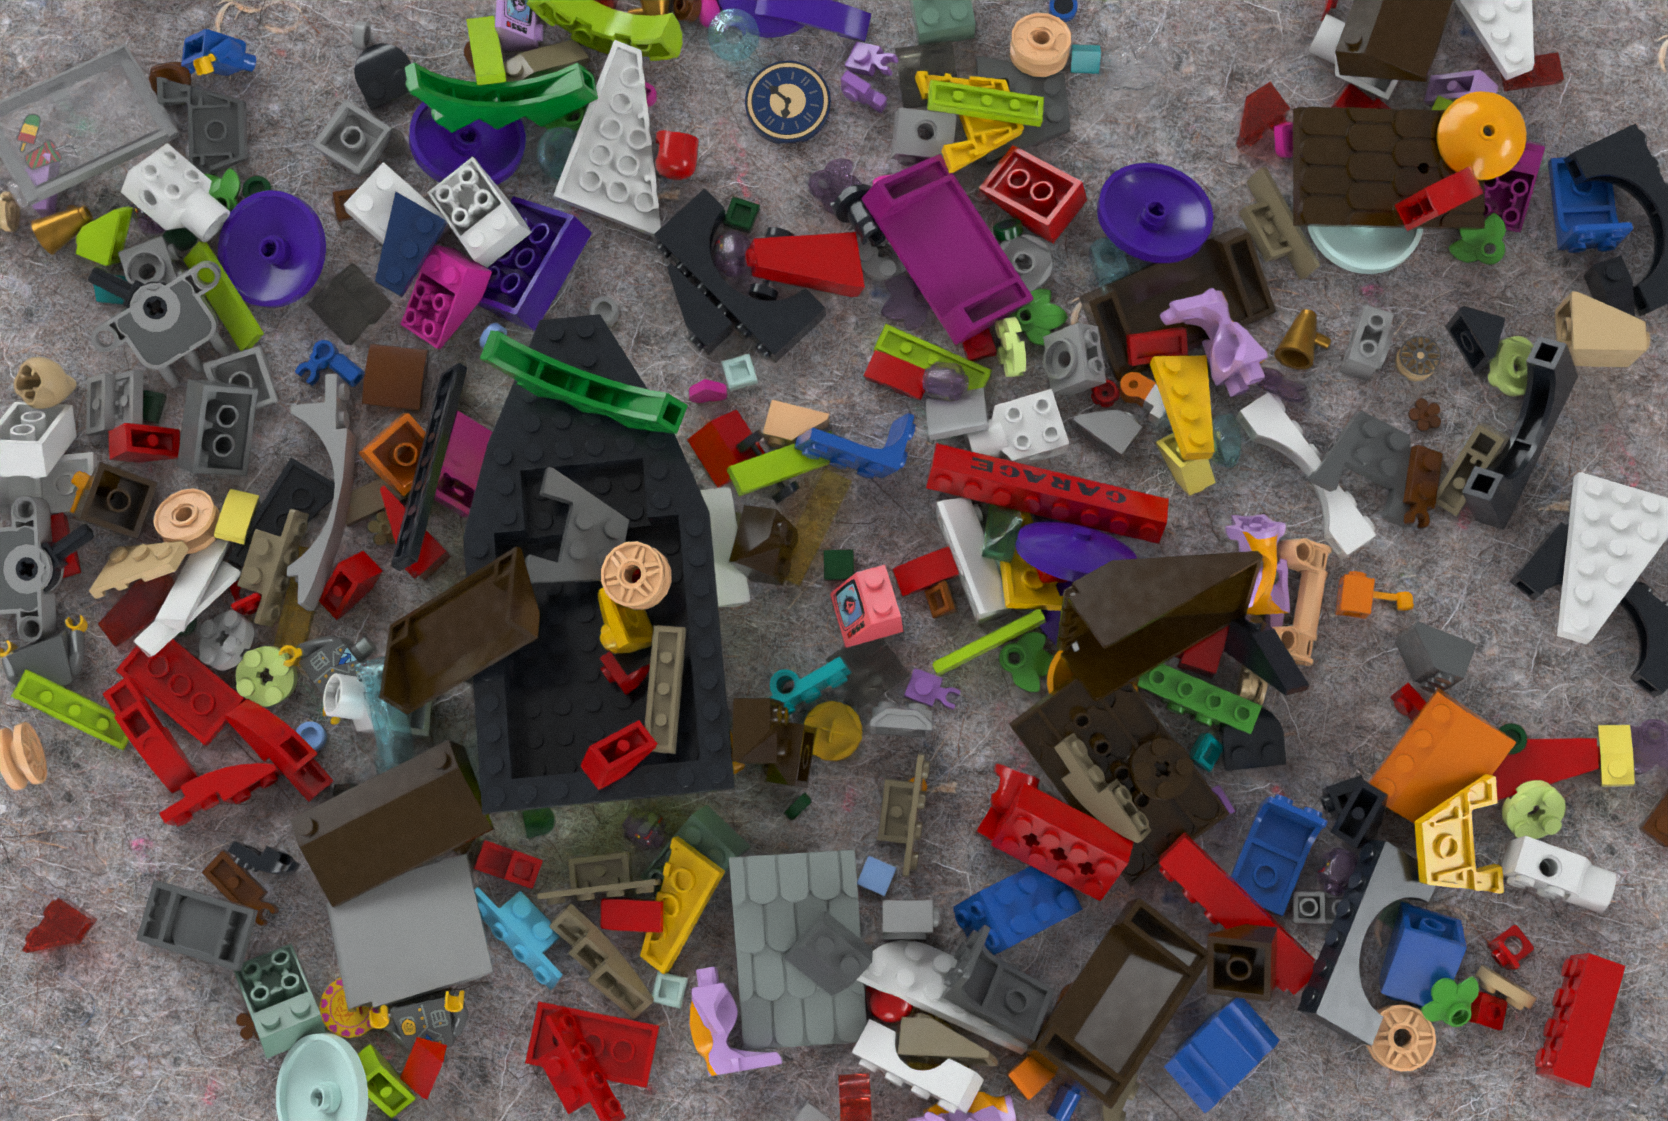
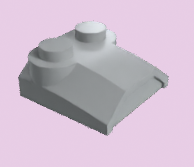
M345 99L312 146L315 150L322 153L327 160L338 163L361 176L373 167L390 141L393 129Z
M261 346L203 364L208 381L258 389L256 409L279 402L268 368V359L263 353Z
M882 701L878 702V707H872L870 734L931 738L932 711L927 710V705L912 703L909 704L908 708L896 707L897 703Z

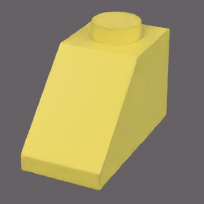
M1174 433L1156 441V445L1173 477L1189 496L1201 492L1206 487L1216 483L1209 459H1182Z
M1598 725L1601 787L1634 786V760L1630 725Z

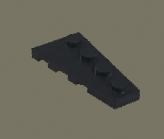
M291 457L251 520L245 543H237L228 559L241 567L244 566L255 529L281 537L290 509L309 514L307 520L309 523L333 500L335 483Z

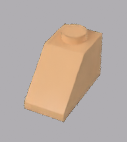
M771 400L763 430L764 440L768 441V445L779 449L794 444L798 436L811 428L819 430L827 428L830 422L829 414Z

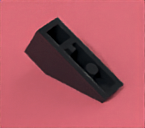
M670 263L667 269L689 334L687 339L698 351L703 348L710 354L734 331L733 324Z
M1254 614L1231 619L1224 652L1285 696L1308 690L1309 684L1274 628L1265 623L1260 616Z

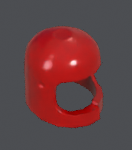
M667 130L656 132L655 141L659 145V152L655 159V165L659 174L671 180H685L691 177L697 167L699 139L682 132Z
M995 764L993 773L1000 777L997 791L991 794L990 801L993 809L1003 815L1024 783L1038 789L1040 779L1015 771L1005 765Z
M869 985L864 990L866 991L865 1003L867 1009L874 1017L885 1023L894 1024L901 1022L902 1017H908L914 1007L897 996L882 992Z

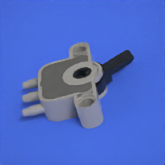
M202 261L172 279L170 283L157 280L142 283L135 280L133 284L99 267H94L88 281L124 299L122 305L127 308L95 328L91 335L92 345L101 352H109L127 342L139 361L145 367L158 369L164 380L173 389L178 387L180 383L169 365L184 356L197 373L204 370L203 364L194 349L208 340L221 357L228 356L230 352L216 331L218 318L203 296L204 293L218 284L221 278L219 266L212 261ZM201 268H210L215 274V279L212 282L202 281L199 277V270ZM156 299L161 301L160 306L164 309H159L157 313L152 311L153 306L149 303H154ZM99 331H110L114 336V342L111 344L102 343L98 336Z
M20 496L14 500L11 506L12 527H0V615L16 614L19 637L25 642H37L56 634L55 594L51 591L60 584L63 578L64 567L68 565L65 558L94 538V532L87 524H82L58 542H52L51 511L48 502L40 497ZM30 504H32L34 508L31 516L28 513V507L30 506ZM36 623H38L40 627L38 635H36L34 631Z

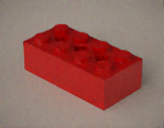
M1024 783L1008 810L1000 818L991 846L1101 902L1128 865L1134 841L1123 837L1091 816Z
M1591 953L1574 954L1570 956V959L1567 958L1564 961L1561 970V976L1564 977L1561 988L1555 991L1552 1000L1555 1010L1552 1018H1548L1543 1031V1035L1546 1036L1544 1047L1538 1050L1534 1064L1537 1066V1075L1571 1087H1591L1625 971V965Z

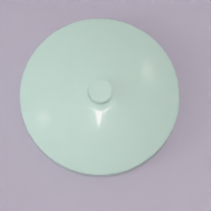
M1308 226L1313 242L1327 259L1343 269L1361 274L1382 273L1399 266L1415 250L1423 233V229L1407 231L1406 228Z
M320 1033L307 1035L292 1046L283 1060L277 1079L276 1109L278 1120L366 1121L368 1110L366 1075L360 1058L346 1040L335 1034Z

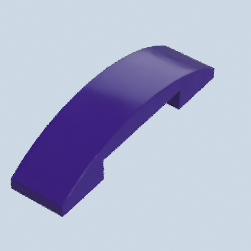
M757 0L754 14L781 22L786 20L837 33V36L864 43L871 19V13L833 0Z

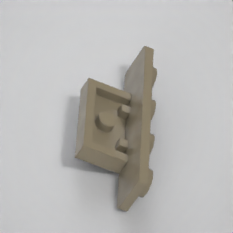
M1267 167L1260 168L1247 180V185L1257 203L1244 207L1239 214L1265 262L1287 256L1299 279H1305L1320 267V263L1301 228L1293 226V214Z
M290 509L281 537L255 529L237 586L262 594L254 619L256 624L273 627L280 615V604L290 584V579L287 576V567L298 559V548L302 536L308 528L307 520L309 514Z
M921 752L917 756L914 782L886 778L884 784L877 840L906 844L902 877H909L911 870L917 871L919 852H914L915 840H921L923 822L918 821L919 809H925L927 791L921 790L923 779L929 778L931 761L925 760L926 753Z
M630 852L568 859L571 889L537 893V900L547 899V905L566 903L565 897L576 896L577 901L594 900L595 893L606 892V898L625 896L624 890L635 888L636 894L655 892L654 886L662 885L663 882L662 879L633 881Z

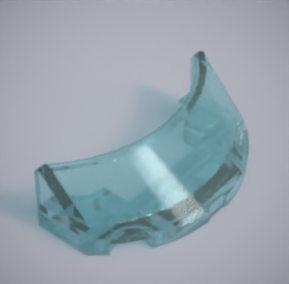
M385 656L354 665L357 679L359 682H363L364 698L369 704L378 752H376L377 759L374 760L377 775L414 757L409 715L379 698Z

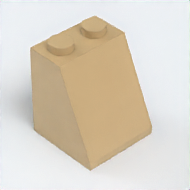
M1572 291L1555 309L1556 341L1568 345L1575 366L1629 367L1650 346V333L1646 331L1645 321L1580 292Z

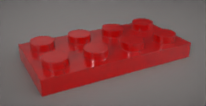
M175 639L168 642L152 657H148L136 646L115 670L123 678L127 676L132 677L142 694L205 746H208L228 723L224 716L246 700V698L241 696Z
M538 1001L525 1064L542 1067L539 1058L560 1046L545 1017L566 1008L565 1006ZM567 1007L570 1014L574 1017L585 1042L589 1045L600 1070L605 1074L606 1080L648 1088L660 1026Z

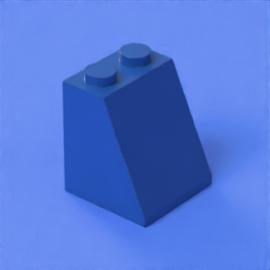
M1401 902L1379 977L1381 994L1394 1001L1404 1000L1414 1003L1419 1008L1433 1001L1431 988L1439 979H1455L1467 949L1462 921Z

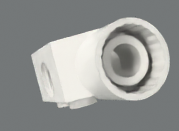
M1326 14L1308 52L1335 64V76L1388 100L1398 80L1342 76L1339 74L1335 50L1345 22Z
M168 143L131 168L127 173L121 190L123 195L165 230L186 227L202 242H207L222 229L225 220L230 216V211L209 194L212 181Z
M1052 389L995 405L993 416L988 420L989 429L963 434L968 451L1025 465L1067 453L1069 441Z
M383 668L363 671L360 677L335 673L329 678L323 697L326 715L352 719L357 732L405 739L429 736L432 701L406 715L380 699L379 693Z
M1528 836L1510 840L1502 862L1503 877L1507 878V884L1521 889L1529 886L1537 889L1536 894L1553 900L1555 897H1560L1563 901L1602 914L1608 907L1616 885V874L1614 872L1592 865L1584 856Z

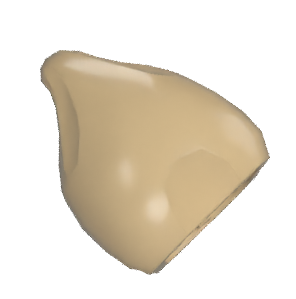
M45 357L28 358L20 366L14 380L15 392L27 405L35 409H47L60 404L75 390L77 385L75 379L67 375L58 363Z

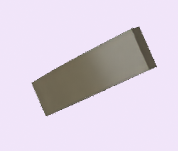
M570 903L552 920L549 927L572 946L568 954L591 972L588 981L633 1019L653 1003L654 998L618 949L575 906Z

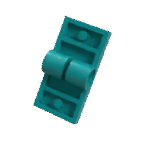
M840 656L803 678L791 670L782 669L774 673L770 679V690L773 695L769 698L784 702V707H787L789 716L796 711L794 706L803 701L806 704L815 701L822 696L820 691L829 686L832 689L841 686L848 681L846 676L852 672ZM789 681H794V689L790 693L784 694V685Z

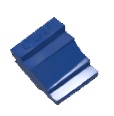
M1234 997L1221 1009L1214 1011L1176 1048L1177 1052L1166 1063L1164 1068L1198 1107L1206 1113L1224 1095L1230 1092L1266 1054L1273 1050L1280 1040L1245 999Z

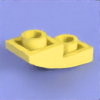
M230 489L214 531V538L244 544L251 520L255 515L259 495Z

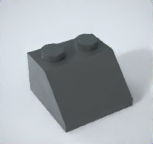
M824 910L785 954L784 958L827 993L834 996L850 987L872 963L873 949Z

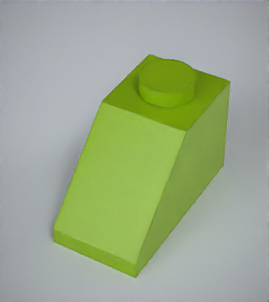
M126 206L114 209L82 226L76 237V255L105 266L120 263L121 259L118 252L124 250L133 208Z
M371 1044L357 1054L366 1075L368 1097L391 1119L416 1099L415 1095L406 1083L400 1079L399 1074L389 1061Z

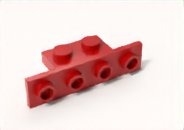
M563 1008L545 1017L560 1046L539 1058V1061L568 1115L590 1102L600 1121L624 1120L626 1116L621 1108V1104L614 1096L606 1081L605 1074L600 1070L589 1045L585 1042L568 1008Z

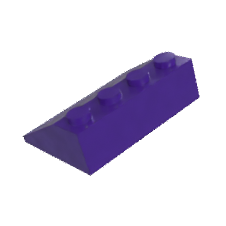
M513 196L510 201L511 204L521 215L532 233L487 268L492 271L483 298L477 305L518 326L535 331L539 320L543 319L592 232L572 214Z

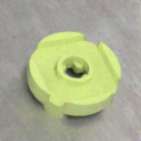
M1016 317L996 321V334L1001 341V347H997L999 365L1004 364L1006 377L1023 376V372L1026 370V351L1024 341L1020 342L1019 336L1016 334L1022 332L1019 321Z
M1513 336L1500 340L1496 356L1490 362L1489 383L1493 387H1498L1501 392L1508 396L1525 395L1527 385L1526 360L1531 352V348H1533V344L1522 336ZM1514 365L1518 367L1517 371H1515Z
M262 646L247 651L236 669L237 692L246 699L263 707L281 703L294 692L298 680L296 666L286 667L283 665L284 661L288 660L290 656L287 653L279 656L280 648L274 646ZM268 668L269 674L273 676V680L267 681L265 684L262 682V678H260V673Z
M1534 780L1521 784L1515 789L1517 793L1511 799L1507 797L1503 804L1502 819L1517 838L1528 836L1538 839L1548 834H1556L1562 827L1561 820L1566 809L1565 800L1556 788L1545 781ZM1537 805L1539 807L1536 813L1528 814V812L1533 811L1534 806Z

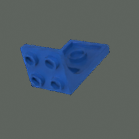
M1566 157L1551 158L1548 161L1558 250H1568L1569 253H1580L1597 248L1600 252L1614 250L1633 230V224L1631 222H1618L1613 184L1592 181L1575 185L1563 160Z
M907 413L893 421L887 441L882 449L870 448L816 428H811L798 436L794 448L801 450L802 455L807 458L817 460L821 457L829 460V464L833 467L840 469L849 467L857 470L859 476L873 479L875 476L882 479L898 471L899 468L902 469L908 456L905 447L907 441L912 439L916 424L913 423L914 415Z
M1276 794L1275 798L1269 796L1260 802L1230 876L1266 911L1282 917L1308 853L1316 837L1326 827L1328 821L1321 818V812L1309 807H1305L1302 810L1292 805L1293 800Z
M1032 866L977 892L953 907L956 922L963 929L967 939L973 930L978 932L983 925L990 927L984 945L993 955L1083 910L1071 886Z

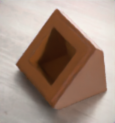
M942 581L924 591L933 619L959 612L950 584L947 581Z

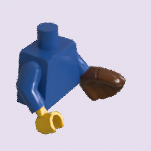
M204 29L184 39L182 62H165L151 67L149 82L152 90L157 95V77L166 78L169 81L183 85H191V74L194 72L198 76L207 73L230 76L242 70L252 72L256 66V56L245 53V41L213 30Z

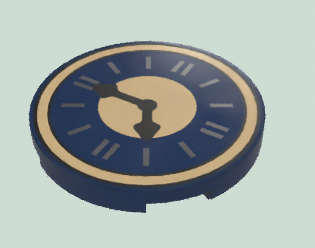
M779 61L764 67L752 78L745 95V108L751 126L761 137L776 144L797 143L801 141L803 143L813 138L822 130L830 114L831 97L826 81L814 68L797 61Z

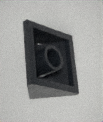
M1463 306L1458 309L1445 327L1476 376L1496 356L1505 317Z

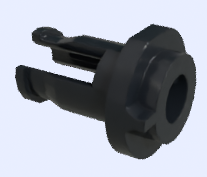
M866 184L849 186L839 194L834 202L830 203V206L839 221L852 225L854 231L861 237L860 241L863 245L869 239L871 246L876 247L884 242L886 237L862 201V197L872 186Z

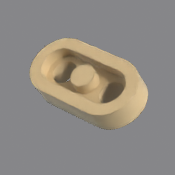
M1481 965L1475 974L1480 979L1478 982L1480 987L1492 994H1495L1496 990L1507 996L1506 1002L1521 1011L1524 1006L1531 1009L1537 999L1536 996L1484 965Z

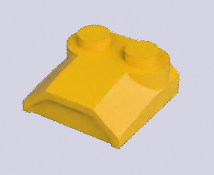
M601 588L598 592V599L604 621L600 634V641L603 647L613 653H631L651 646L653 628L645 609L634 610L618 604L605 593L604 588Z

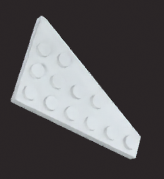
M1455 0L1505 80L1533 70L1532 0Z
M614 40L596 85L598 99L588 105L554 192L553 199L654 237V234L661 228L642 52L640 49Z
M1578 472L1574 476L1557 636L1587 644L1594 638L1668 538V498L1582 472Z

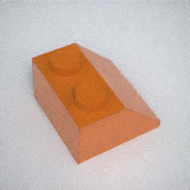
M404 413L361 449L358 454L381 479L401 496H405L411 490L426 432L409 413Z

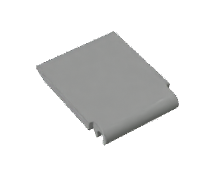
M466 854L410 870L336 908L332 907L330 902L326 903L349 1012H356V1008L360 1006H373V1008L379 1009L382 1005H393L476 980L494 972Z

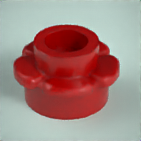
M1106 379V383L1091 388L1093 391L1091 393L1092 401L1096 405L1100 404L1103 408L1113 406L1114 402L1119 399L1120 391L1111 380ZM1103 391H1106V392L1108 393V395H1107V396H1103V395H1102V392H1103Z

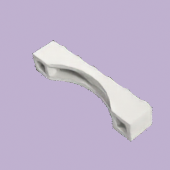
M1267 392L1240 410L1236 420L1251 440L1284 454L1296 463L1308 478L1322 463L1318 449L1313 444L1307 443L1302 436V428L1295 420L1291 421L1285 413V406L1278 397H1273L1270 392ZM1312 483L1322 505L1324 538L1342 561L1376 536L1374 532L1375 527L1367 516L1360 514L1356 508L1357 503L1354 497L1349 492H1344L1339 484L1336 490L1329 492Z

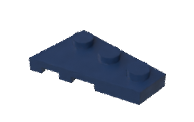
M395 191L375 282L402 298L448 224L447 221Z

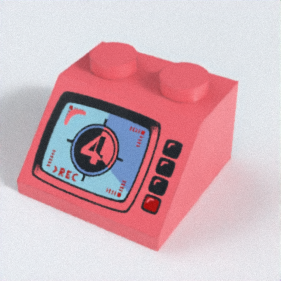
M885 564L856 572L830 593L846 648L904 632L901 614Z

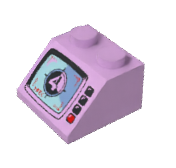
M497 0L495 29L504 51H529L537 49L538 41H543V24H540V17L526 4L528 0Z

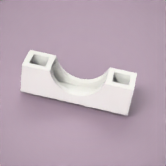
M869 1019L852 1051L860 1059L859 1065L872 1073H875L877 1069L886 1073L885 1079L900 1087L903 1082L912 1086L911 1092L925 1100H928L929 1096L938 1099L937 1105L954 1114L957 1109L967 1114L984 1081L977 1072L949 1058L940 1066L931 1070L921 1071L912 1069L898 1055L900 1035Z

